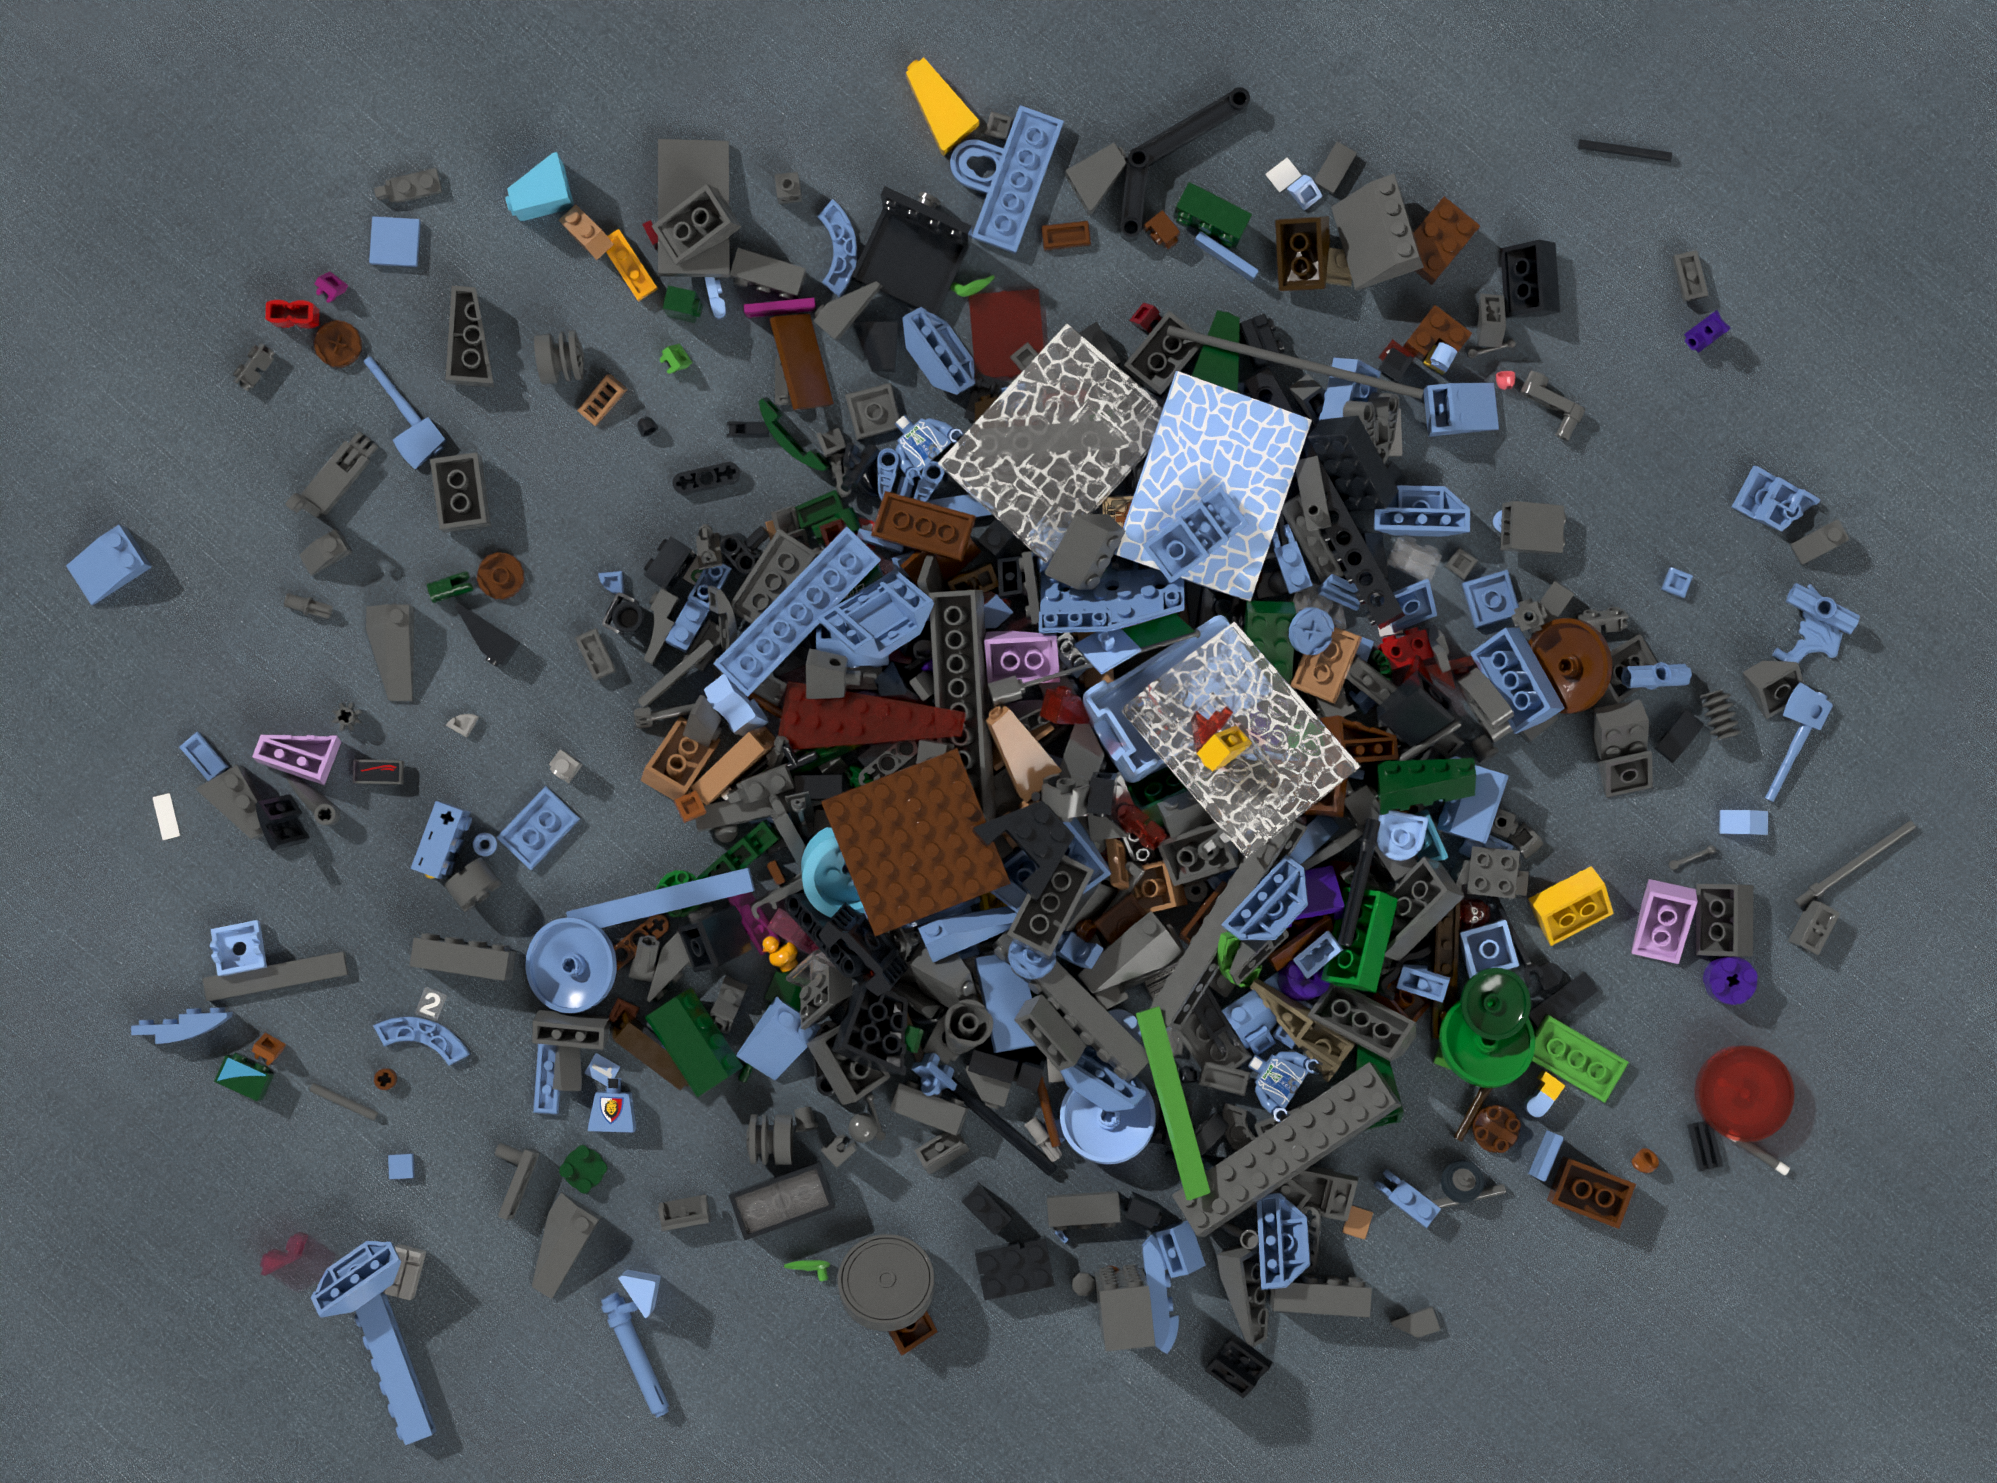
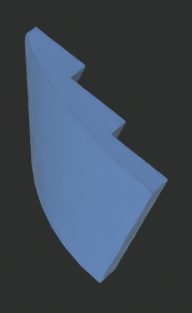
M1753 466L1732 508L1773 529L1783 531L1793 520L1804 515L1803 512L1811 506L1817 505L1821 499L1804 489L1795 487L1782 478L1775 477L1758 466Z

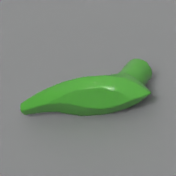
M992 275L964 286L954 282L951 285V291L962 297L971 296L985 288L995 277Z
M802 1260L785 1264L784 1268L806 1271L817 1270L819 1281L828 1280L826 1268L830 1266V1263L823 1260Z

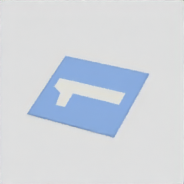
M595 1053L584 1073L607 1086V1078H614L620 1066Z

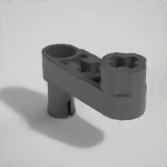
M1530 371L1520 393L1526 398L1562 414L1564 418L1555 436L1564 441H1569L1576 424L1580 423L1586 409L1545 389L1549 379L1539 372Z

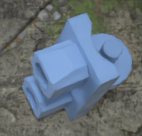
M925 1053L922 1062L913 1063L912 1070L922 1078L921 1091L926 1096L938 1095L945 1088L955 1090L957 1086L952 1080L954 1069L946 1064L939 1065L938 1068L940 1057L935 1053Z

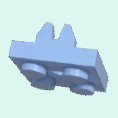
M259 920L211 929L212 941L210 948L213 950L211 957L216 963L218 976L267 968ZM237 942H243L246 945V952L241 956H237L233 952V946Z

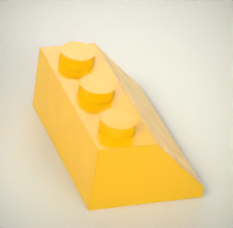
M1592 866L1528 898L1533 914L1550 946L1614 914L1605 883Z

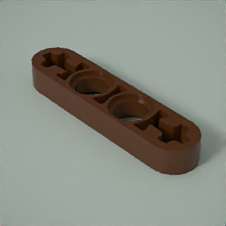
M657 914L651 916L613 946L615 951L622 947L628 952L626 960L618 961L616 959L618 965L616 972L636 956L637 945L633 941L635 934L643 933L645 936L650 935L644 929L646 925L648 929H651L655 925V919L658 921L664 920L665 923L662 925L664 929L662 931L656 929L652 932L657 940L669 930L670 922L665 915Z

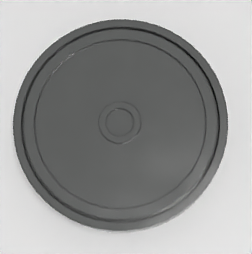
M893 1234L872 1236L852 1247L841 1262L838 1272V1289L841 1303L848 1315L866 1328L876 1331H895L905 1328L923 1316L933 1299L935 1287L933 1266L925 1251L910 1239Z

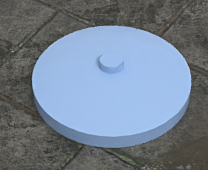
M1141 1082L1146 1094L1133 1109L1109 1112L1069 1088L1062 1101L1060 1123L1063 1134L1071 1148L1081 1157L1099 1164H1117L1139 1154L1150 1141L1156 1124L1154 1101L1146 1086Z

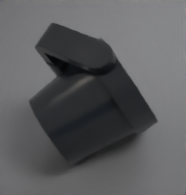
M617 593L606 612L602 625L622 636L624 632L636 631L642 625L644 619L643 612L638 606L640 602L623 593ZM623 598L628 600V602L621 603ZM612 620L616 628L610 626Z
M926 621L920 635L899 647L904 656L916 657L921 661L932 659L930 621Z

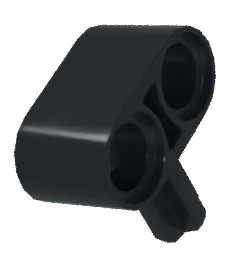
M763 526L758 527L748 538L741 533L728 534L721 539L720 549L738 571L744 574L750 573L761 556L756 549L770 535ZM732 538L737 542L736 550L730 546ZM747 556L752 559L753 564L751 568L745 563Z

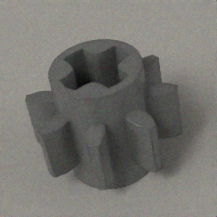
M340 703V709L332 711L336 714V719L332 723H340L339 730L344 731L346 726H348L351 731H354V725L362 723L358 719V715L362 711H355L354 703H350L348 708L344 703ZM345 712L352 715L349 717V722L343 720V717L346 716Z

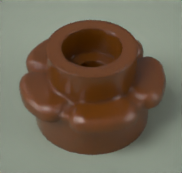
M1090 919L1082 920L1075 928L1076 936L1088 942L1095 935L1097 927Z

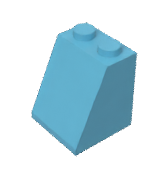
M557 152L549 155L508 187L509 196L505 197L508 210H511L512 215H516L520 222L569 210L574 206L565 166Z

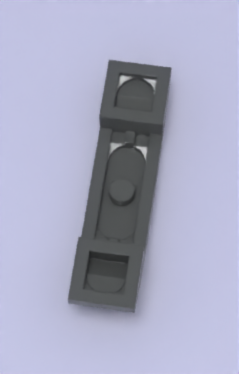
M708 586L709 609L719 614L721 654L713 655L714 663L738 639L735 616L727 597L722 590L714 586ZM713 664L714 678L718 679L723 673Z

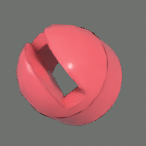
M1512 371L1498 372L1496 374L1498 387L1502 390H1506V388L1511 389L1515 384V373Z

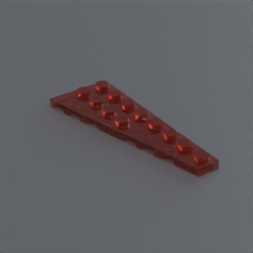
M788 681L778 736L787 737L793 750L961 737L966 713L846 691L845 696L842 698L806 699V684Z

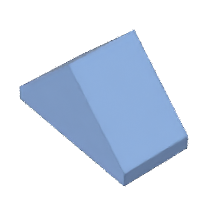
M1720 810L1719 834L1768 835V811Z

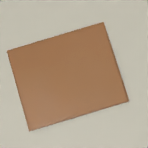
M1351 1206L1349 1218L1345 1222L1342 1233L1365 1240L1373 1212Z

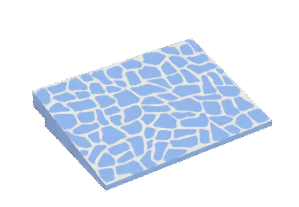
M1176 371L1123 526L1126 532L1114 554L1161 571L1142 544L1221 484L1248 520L1249 525L1230 537L1229 541L1213 551L1208 558L1179 578L1242 600L1251 601L1312 420Z

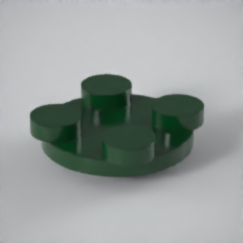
M580 1145L566 1157L564 1164L559 1168V1173L572 1187L578 1189L580 1193H588L591 1188L600 1183L607 1172L608 1166L597 1151L588 1148L586 1145Z

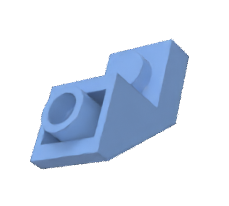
M1069 931L1063 932L1055 948L1057 956L1080 968L1092 969L1103 951V948L1097 943H1087Z

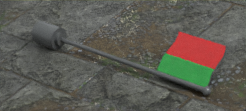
M1176 613L1121 628L1141 648L1139 653L1193 637L1198 639L1201 635L1198 629L1193 630ZM1088 663L1023 683L1022 679L1017 680L1016 675L987 683L995 707L1022 699L1025 687L1094 666Z

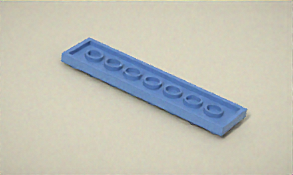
M846 527L713 664L748 697L820 623L817 617L837 606L881 559Z

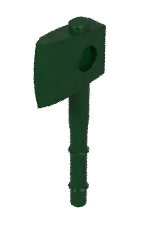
M775 971L764 995V998L770 1001L768 1007L777 996L800 1011V992L811 981L796 977L794 973L789 971L783 973ZM745 1062L738 1080L747 1083L753 1066Z

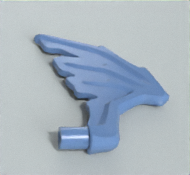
M1811 584L1807 586L1809 590L1819 594ZM1820 603L1818 607L1820 613L1825 615L1827 613V607L1823 603ZM1803 611L1802 616L1805 622H1800L1799 634L1805 640H1798L1796 646L1788 653L1776 648L1772 656L1780 661L1797 663L1808 653L1824 652L1829 658H1833L1838 655L1843 633L1822 620L1813 619L1810 614Z

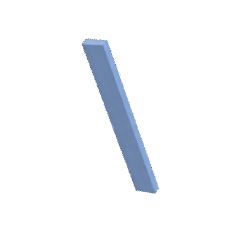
M748 867L567 911L566 914L567 918L577 917L586 919L603 928L752 892L755 889L750 868Z

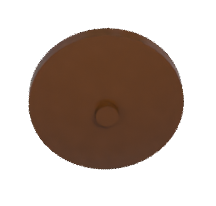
M1574 618L1552 620L1541 626L1542 630L1536 631L1528 644L1564 706V709L1558 713L1582 712L1596 704L1608 688L1612 675L1611 652L1603 635L1591 624Z

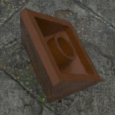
M926 1311L913 1324L888 1332L902 1356L938 1331Z

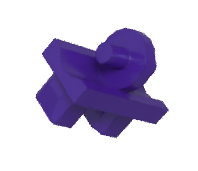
M1716 310L1684 334L1686 337L1685 342L1691 350H1696L1699 353L1731 328L1722 320L1720 313Z

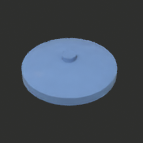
M577 917L554 920L543 926L533 937L526 955V975L529 985L536 997L544 1005L562 1013L587 1011L603 1001L615 981L617 970L615 950L606 933L591 921Z

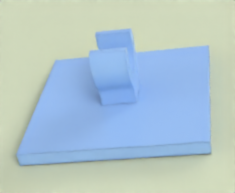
M1122 629L1095 632L1074 644L1077 650L1101 675L1141 652V648Z

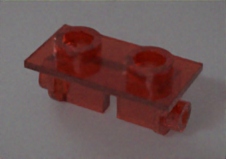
M1130 804L1125 813L1118 817V820L1126 831L1133 832L1139 838L1143 846L1154 851L1167 837L1164 833L1165 830L1153 820L1146 826L1144 822L1149 816L1137 806L1134 807Z

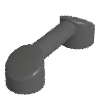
M1230 1222L1220 1226L1221 1229L1239 1238L1244 1248L1254 1250L1259 1246L1258 1232L1253 1230L1244 1231Z

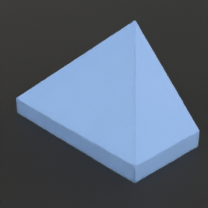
M1326 931L1293 960L1308 979L1343 949L1330 931Z

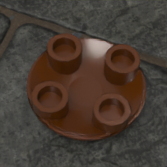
M1491 1105L1482 1109L1475 1117L1473 1135L1476 1142L1483 1149L1493 1153H1504L1517 1141L1521 1123L1509 1108L1501 1105Z

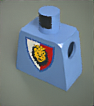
M607 1078L606 1091L595 1093L588 1131L632 1133L636 1131L632 1093L621 1092V1078Z

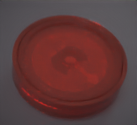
M1735 1045L1719 1050L1703 1064L1695 1083V1101L1701 1117L1716 1133L1736 1141L1753 1142L1773 1135L1785 1124L1794 1104V1085L1786 1066L1775 1055L1762 1048Z

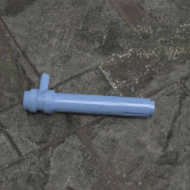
M618 1292L601 1299L602 1311L608 1316L607 1322L616 1333L651 1413L655 1414L656 1417H660L669 1412L667 1408L669 1404L631 1322L632 1316L630 1312L636 1311L638 1307L634 1301L626 1303L623 1296L620 1297Z

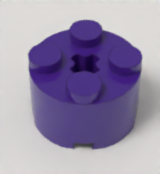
M1724 956L1717 958L1708 964L1703 974V982L1708 995L1720 1003L1742 1004L1752 997L1757 987V972L1749 962L1739 957ZM1728 976H1731L1732 980H1734L1733 984H1729V981L1726 980Z
M1294 960L1278 971L1277 981L1281 992L1297 1001H1308L1322 995L1328 989L1330 983L1321 980L1324 966L1308 979L1306 977L1304 979V974Z

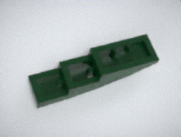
M765 819L731 849L720 856L697 879L746 868L778 841L781 836Z

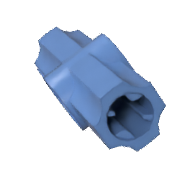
M1797 583L1794 584L1787 595V603L1810 614L1813 619L1822 620L1847 634H1851L1859 622L1860 616L1836 604L1833 599L1823 597ZM1820 603H1823L1827 607V613L1825 615L1820 613L1818 607Z
M1660 662L1648 666H1627L1623 668L1621 680L1622 684L1627 688L1646 687L1652 690L1664 686H1685L1690 683L1692 673L1686 664L1667 665Z

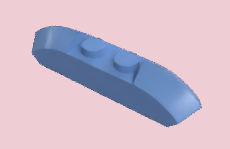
M1153 1232L1142 1244L1144 1271L1150 1291L1155 1346L1168 1354L1177 1336L1179 1316L1169 1315V1311H1173L1172 1297H1167V1287H1171L1170 1274L1165 1273V1270L1168 1268L1156 1233Z

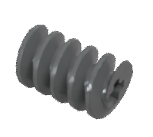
M1723 690L1700 695V699H1708L1702 707L1710 709L1704 715L1705 717L1713 718V720L1707 723V726L1715 727L1710 732V735L1718 736L1714 741L1741 733V730L1733 729L1739 723L1738 720L1730 719L1736 714V711H1728V708L1734 704L1733 702L1725 701L1731 696V693L1723 692Z

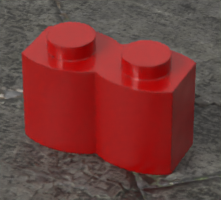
M271 300L266 302L265 319L279 328H289L296 325L300 328L311 329L319 326L320 309L313 303L305 300H297L291 303L284 300Z

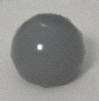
M859 1113L850 1121L848 1130L852 1139L856 1142L865 1143L873 1140L877 1135L878 1125L872 1115Z

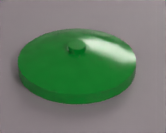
M1490 998L1487 1001V1005L1491 1007L1493 1000ZM1459 1000L1447 1012L1441 1024L1439 1035L1440 1048L1446 1063L1458 1077L1474 1086L1497 1088L1510 1084L1527 1070L1533 1059L1535 1035L1529 1018L1524 1026L1509 1038L1501 1040L1486 1039L1474 1033L1467 1026L1461 1012V1000Z

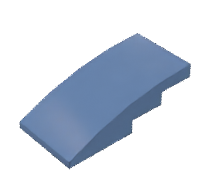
M1220 484L1143 543L1142 546L1171 584L1208 558L1213 551L1229 541L1230 537L1249 525V522Z

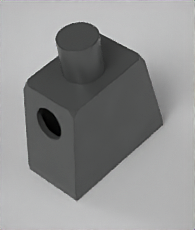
M809 649L806 661V699L842 698L845 696L847 685L860 686L861 671L848 670V658L846 656Z

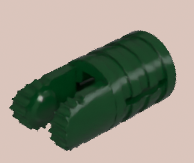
M464 571L438 581H433L432 583H427V589L433 604L473 591L471 583L461 584L469 580V572Z

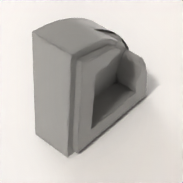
M461 714L452 718L446 726L468 738L479 717L473 714Z

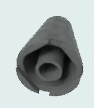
M966 999L959 1001L949 1008L945 1016L947 1046L955 1054H963L984 1043L989 1038L993 1029L991 1014L987 1012L983 1004L975 1000Z

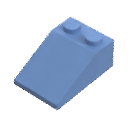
M117 525L100 536L66 565L91 605L96 604L152 567L128 528L122 525Z
M776 996L736 1056L768 1077L776 1080L808 1047L806 1043L814 1038L820 1026L815 1024L806 1030L801 1029L800 1011Z

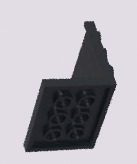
M884 186L881 193L883 209L851 277L866 285L877 281L883 286L879 291L916 308L922 307L926 309V312L938 316L972 243V226Z

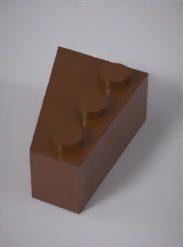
M1340 715L1320 718L1322 733L1325 729L1329 734L1322 735L1323 747L1332 744L1331 737L1339 745V747L1334 745L1324 749L1326 763L1335 764L1340 760V748L1353 763L1399 759L1396 735L1374 727H1366L1357 721H1349ZM1344 760V761H1342V762H1340V763H1338V764H1352V763H1350L1348 760Z

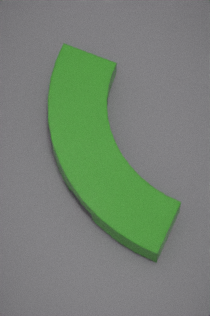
M1230 932L1221 933L1218 943V965L1222 975L1231 983H1234L1229 972L1241 940ZM1259 965L1237 986L1250 987L1254 979H1258L1262 966Z

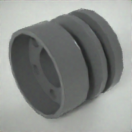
M576 330L569 331V342H567L565 333L560 332L559 342L556 344L551 333L535 335V357L542 385L558 383L559 372H563L567 382L571 381V370H573L576 380H583L584 353Z
M751 1114L750 1123L747 1128V1151L751 1165H757L758 1154L762 1156L763 1165L767 1164L769 1154H774L776 1165H792V1114H776L774 1125H769L767 1114H763L762 1125H759L758 1114Z

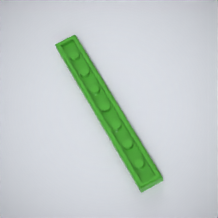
M1158 1006L1138 1012L1136 1016L1186 1200H1193L1209 1194L1210 1189L1161 1009Z

